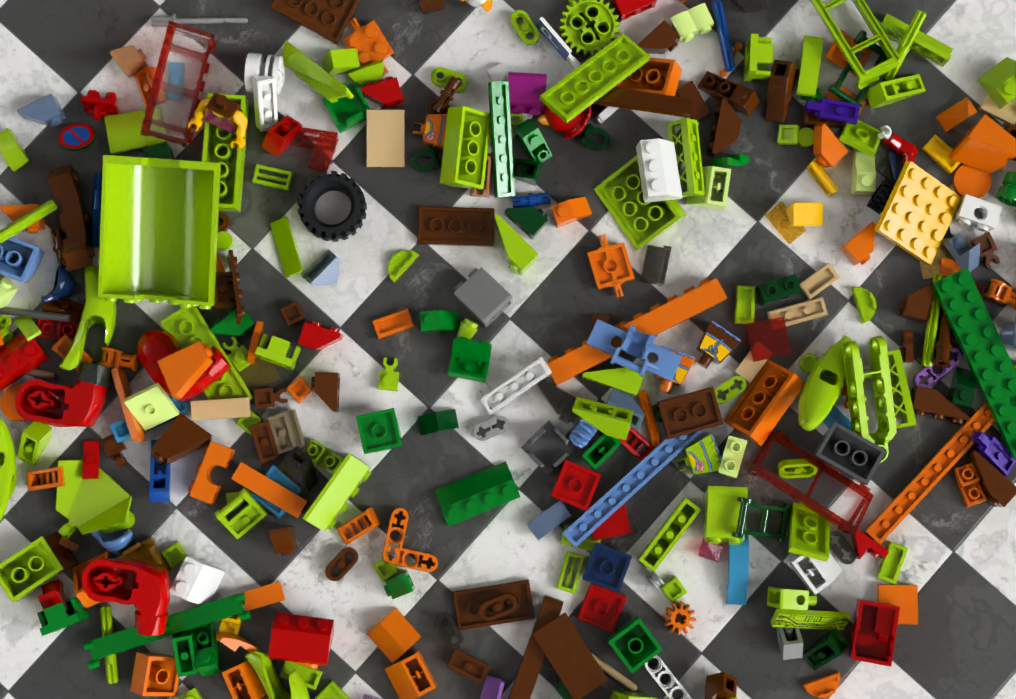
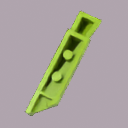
M287 40L285 41L282 56L284 66L295 71L294 74L297 78L331 103L338 102V98L348 97L352 99L354 97L346 86Z

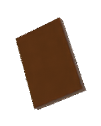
M713 386L657 401L666 439L723 424Z

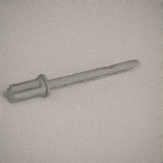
M176 13L171 16L151 17L152 27H174V29H177V24L248 22L247 18H177Z

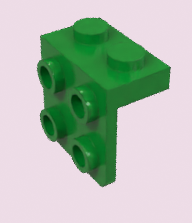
M454 337L448 376L485 383L492 344L483 340L476 341L466 337Z

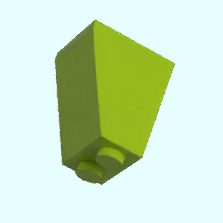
M707 487L703 495L704 541H709V544L728 542L729 545H739L740 542L745 540L731 535L732 532L737 530L741 502L737 501L738 497H748V487Z

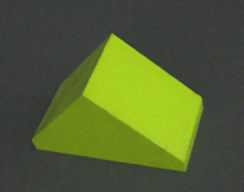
M356 48L330 50L322 59L324 70L332 76L360 67Z

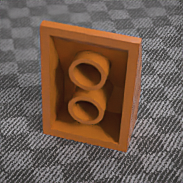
M650 58L647 63L616 85L615 88L675 96L682 68L675 60Z

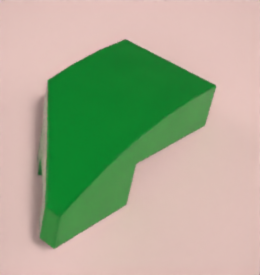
M743 154L727 155V157L713 158L712 166L721 168L742 166L749 163L750 157Z

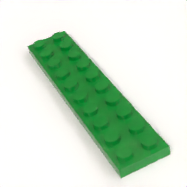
M967 267L931 284L1012 459H1016V370Z

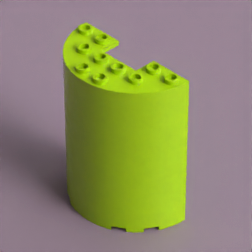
M103 155L98 297H104L105 301L110 302L124 299V303L142 302L143 299H150V303L168 302V304L180 305L183 308L199 306V309H211V306L215 305L221 163Z

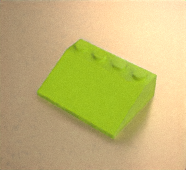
M637 155L594 188L596 194L636 250H639L687 216L676 199L644 203Z

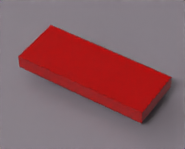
M84 441L82 479H99L100 441Z

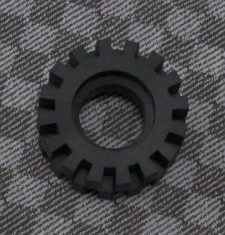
M885 178L868 201L867 206L881 214L895 186V182Z

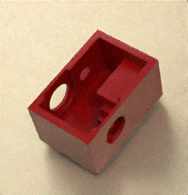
M857 598L849 650L850 659L891 667L900 612L899 606Z

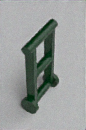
M861 30L855 37L854 43L859 44L869 39L866 37L867 32ZM874 43L868 46L869 49L879 55L873 67L888 60L879 45ZM860 51L854 53L856 57L858 56ZM847 62L835 85L832 84L828 91L844 102L859 104L860 110L863 106L861 101L869 86L861 89L856 99L840 90L848 72L852 71L854 73Z
M738 497L737 501H740L741 505L737 530L732 532L731 536L747 539L748 535L778 538V542L786 543L792 504L784 503V507L753 503V499ZM748 507L762 508L758 531L745 530ZM770 510L783 511L779 533L766 532Z

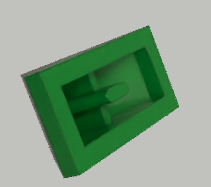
M603 434L581 457L596 470L622 443L614 437Z

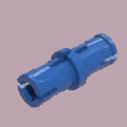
M528 193L526 196L512 197L513 208L551 204L550 193Z

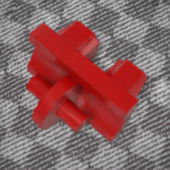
M89 90L86 96L81 97L84 111L94 115L96 121H100L102 116H108V114L117 115L119 113L115 93L108 92L105 98H100L99 92Z

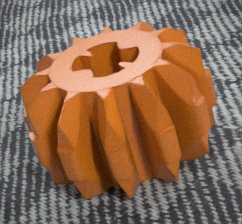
M679 601L678 607L672 602V610L668 607L665 608L669 615L664 614L663 618L669 620L664 622V625H671L669 628L670 632H673L676 628L677 635H680L681 629L687 634V626L691 629L694 628L690 621L695 622L696 618L690 616L695 611H688L690 608L689 604H686L683 608L682 601ZM678 613L680 615H684V618H682L683 621L681 623L679 621H675V618H677L676 615Z

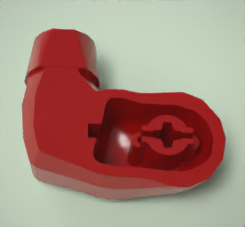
M149 331L139 339L137 346L138 359L150 378L155 383H159L171 395L157 361L181 350V347L174 335L168 331ZM215 345L211 347L213 363L178 401H185L202 393L231 368L227 359Z
M131 558L97 559L87 565L83 571L81 581L82 588L90 599L96 602H117L134 605L136 608L134 612L135 632L137 634L146 636L164 634L170 601V580L166 569Z

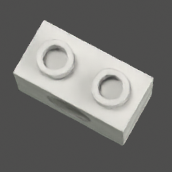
M966 194L962 196L953 219L958 220V223L961 225H972L981 232H988L996 228L1002 207ZM974 210L980 213V219L974 216Z

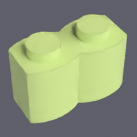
M705 3L670 18L672 29L680 36L679 42L683 40L688 42L694 39V35L699 33L704 35L710 32L714 25V21Z

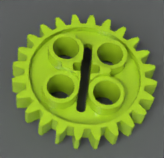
M573 0V7L567 5V12H562V16L565 19H560L559 22L563 24L559 28V31L564 32L561 34V38H567L565 43L566 45L571 44V50L577 49L576 55L582 51L583 57L587 53H590L592 57L594 52L598 53L618 38L614 34L620 33V30L616 28L620 26V22L615 21L619 15H613L615 8L609 9L610 2L604 5V0L599 2L597 0H578V3ZM593 10L597 16L590 17L587 12ZM579 21L582 26L576 28L572 25V22ZM587 24L589 26L593 25V29H591L590 27L586 28ZM603 25L607 28L608 31L602 33L599 31L598 27ZM589 36L592 38V42L586 43L582 38Z

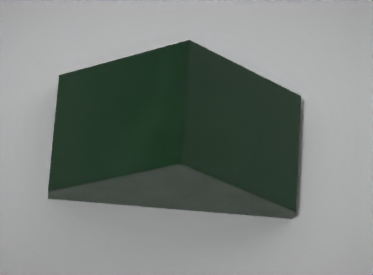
M515 158L513 161L514 178L536 186L543 163Z
M455 409L418 416L421 436L459 428Z

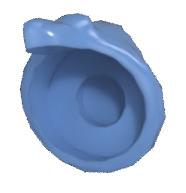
M131 529L108 534L98 530L92 532L91 535L107 551L115 555H121L131 543L133 533Z

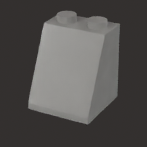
M481 267L479 270L475 268L468 275L469 279L465 283L461 281L454 288L456 290L454 296L487 328L513 303V296Z

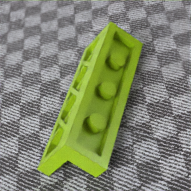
M889 14L884 16L880 24L887 37L897 43L901 42L909 26ZM918 31L910 46V50L942 67L950 60L952 56L950 54L953 48L921 31Z
M690 118L669 122V141L674 142L678 171L681 162L685 164V170L682 174L679 172L680 184L683 181L687 183L688 191L682 192V197L691 195L703 196L705 195L698 122ZM681 125V133L679 136H676L675 126ZM680 143L683 145L681 155L677 153V147Z
M900 349L888 351L891 365L889 369L890 373L893 374L895 387H892V395L896 392L899 406L894 404V408H896L895 416L900 411L903 419V424L897 425L896 422V429L917 425Z

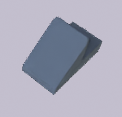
M960 233L944 243L961 269L968 267L969 272L979 266L980 243L970 248Z

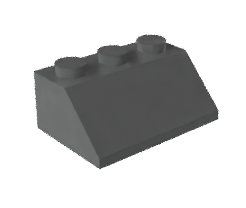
M834 421L821 438L812 456L862 485H868L886 450Z

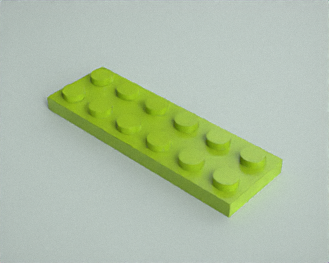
M622 34L540 95V100L565 123H568L647 63L650 55L625 34Z
M192 306V308L182 307L160 321L163 328L174 335L181 349L202 341L205 345L208 344L210 348L215 345L229 362L231 368L204 391L209 400L246 397L252 400L254 398L218 339L210 331L211 328L197 306Z

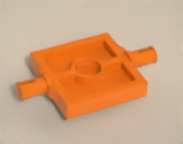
M353 18V21H349L354 32L343 39V42L348 49H357L360 67L382 59L384 62L387 57L394 54L393 49L375 20L365 26H360L356 18ZM384 65V71L387 74L389 71Z
M606 234L599 235L601 247L587 253L597 289L614 288L616 298L623 297L621 285L624 282L635 279L625 244L623 242L616 245H608Z

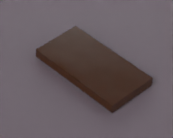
M419 206L418 245L493 247L494 208Z
M529 579L452 591L458 631L535 619ZM506 593L515 596L517 607L512 613L492 621H486L480 616L479 609L483 602ZM508 599L505 600L504 605L506 607H509L511 605V601ZM487 607L485 611L487 614H491L493 609Z
M566 612L532 633L573 699L582 698L608 681V678Z

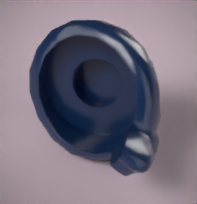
M59 265L57 267L53 292L41 297L42 302L58 301L61 297H70L74 293L76 281L70 271L65 269L64 266Z

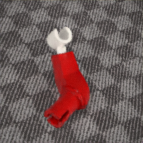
M889 126L880 127V130L883 132L878 133L877 137L883 139L882 142L890 150L903 157V166L906 161H911L915 164V156L918 154L916 146L894 134Z

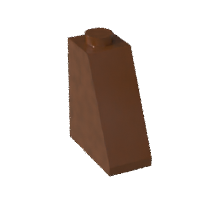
M180 413L151 448L152 458L160 464L163 462L169 465L205 447L206 444H210L212 435Z

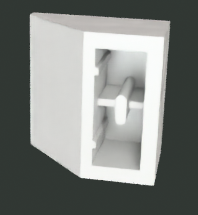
M830 553L827 562L798 554L788 561L810 593L815 595L831 584L842 571Z

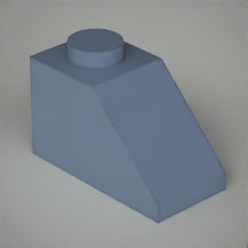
M52 94L17 110L18 114L23 118L46 126L59 125L62 120L66 119L57 98Z
M613 388L606 404L632 410L633 416L630 427L638 430L645 413L631 395Z

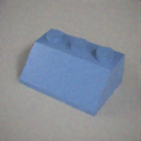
M11 237L0 244V274L25 283L38 269L45 252L35 245Z

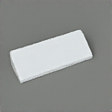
M256 75L252 76L255 123L260 132H263L278 123L276 80L273 76Z

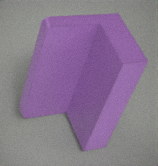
M486 674L480 699H501L505 679Z

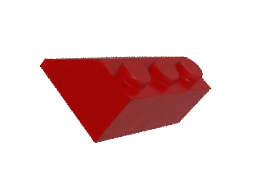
M21 332L0 347V391L50 359L36 337L28 342Z
M276 612L271 630L268 658L327 666L334 636V620Z

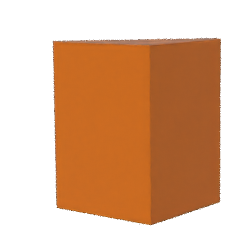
M394 608L367 633L370 639L392 663L422 637L397 608Z

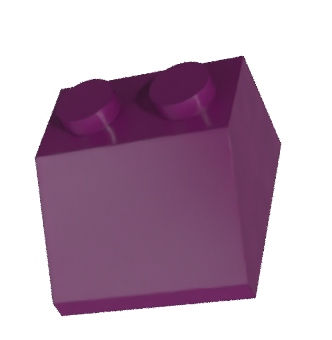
M508 73L510 113L544 115L545 104L540 100V95L546 92L547 74Z

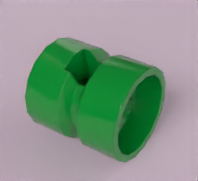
M1010 171L1005 174L1002 181L1004 186L999 187L995 197L1006 205L1016 207V172Z

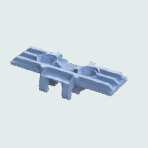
M598 319L586 343L612 355L610 363H616L637 372L641 377H643L646 370L672 382L682 359V356L653 344L656 335L641 333L633 325L626 332ZM619 337L622 340L621 347L614 348L611 345L612 338ZM620 351L643 360L644 363L640 366L618 356ZM649 353L657 355L656 363H649L647 359Z

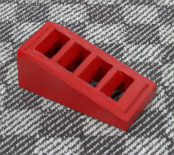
M630 427L626 440L618 439L622 443L621 445L640 461L655 449L632 427ZM632 436H635L634 439L629 444H627L628 440ZM638 441H641V443L634 450L633 447L635 446V444ZM644 445L647 446V448L640 455V450L644 447Z

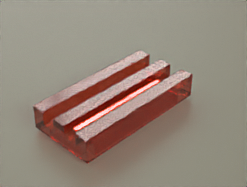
M300 127L297 146L335 152L338 133ZM304 133L314 134V135H321V136H328V137H334V138H333V139H327V138L313 137V136L304 135ZM303 140L330 143L332 147L303 143Z

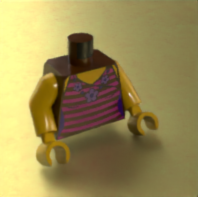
M214 93L212 98L207 97L201 100L195 112L196 117H193L188 123V128L193 123L197 126L195 131H198L203 124L201 120L203 119L212 125L237 135V138L230 143V147L233 149L238 145V151L242 149L246 144L243 137L246 133L248 120L243 114L240 105L226 96Z

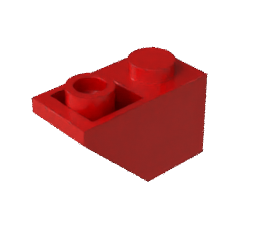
M386 77L382 79V82L376 84L370 82L365 84L363 88H360L365 98L386 109L404 104L397 77Z
M311 320L310 323H304L297 344L320 351L342 340L343 335L339 333L340 330L329 326L326 329L321 327V323Z

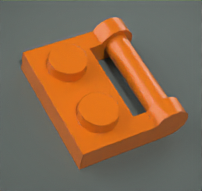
M841 29V33L847 43L852 47L857 45L854 43V38L848 36ZM834 41L824 59L844 69L848 61ZM868 47L861 50L864 53L863 56L860 54L857 56L862 67H864L872 53V50ZM849 71L850 74L856 76L855 73H853L852 71Z

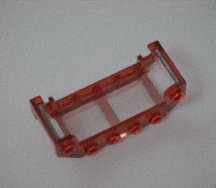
M169 21L140 135L163 139L180 144L182 147H186L187 143L192 142L194 132L190 131L191 128H194L195 124L192 123L190 128H188V123L193 118L194 111L197 110L201 99H198L199 91L203 92L206 81L202 80L204 74H208L210 63H207L210 52L215 51L217 41H214V34Z

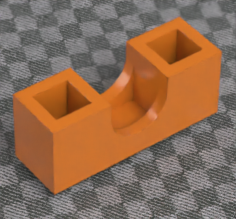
M210 441V444H206L203 455H205L203 462H199L196 468L197 477L195 481L192 480L189 486L190 497L209 504H215L221 486L211 480L210 472L218 465L229 468L235 453L234 449Z

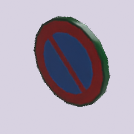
M86 123L67 125L57 135L60 147L68 151L86 149L96 139L95 130Z

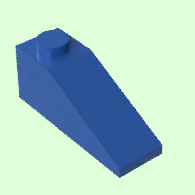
M151 440V448L158 440ZM151 455L150 502H170L171 464L166 465L163 462L160 464Z

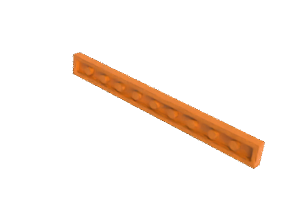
M986 401L970 416V421L965 422L864 530L875 542L880 545L974 444V441L970 438L974 432L984 433L992 425L994 419Z

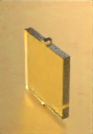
M256 357L254 364H250L241 371L242 379L245 381L250 392L253 389H259L281 379L275 364Z

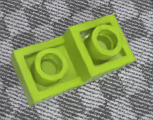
M9 128L0 133V153L9 167L15 172L26 164L29 159L24 148L18 144L13 131Z
M313 438L302 452V455L332 475L344 460V458Z

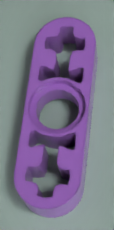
M952 348L950 354L955 353V361L950 360V366L948 368L942 367L940 374L934 373L932 367H924L913 377L914 386L929 388L961 361V352L956 348ZM928 374L932 376L925 380L926 385L919 384V377L922 378L927 376Z

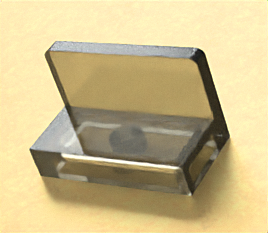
M652 245L647 246L641 282L657 286L664 285L672 247L666 245L663 248Z

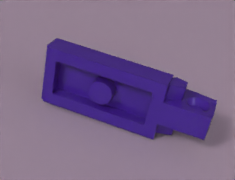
M822 98L817 99L816 102L807 101L804 111L814 113V117L856 125L860 105Z
M974 432L970 438L978 445L977 449L1001 474L1007 476L1016 460L1012 459L1010 453L995 437L983 432Z

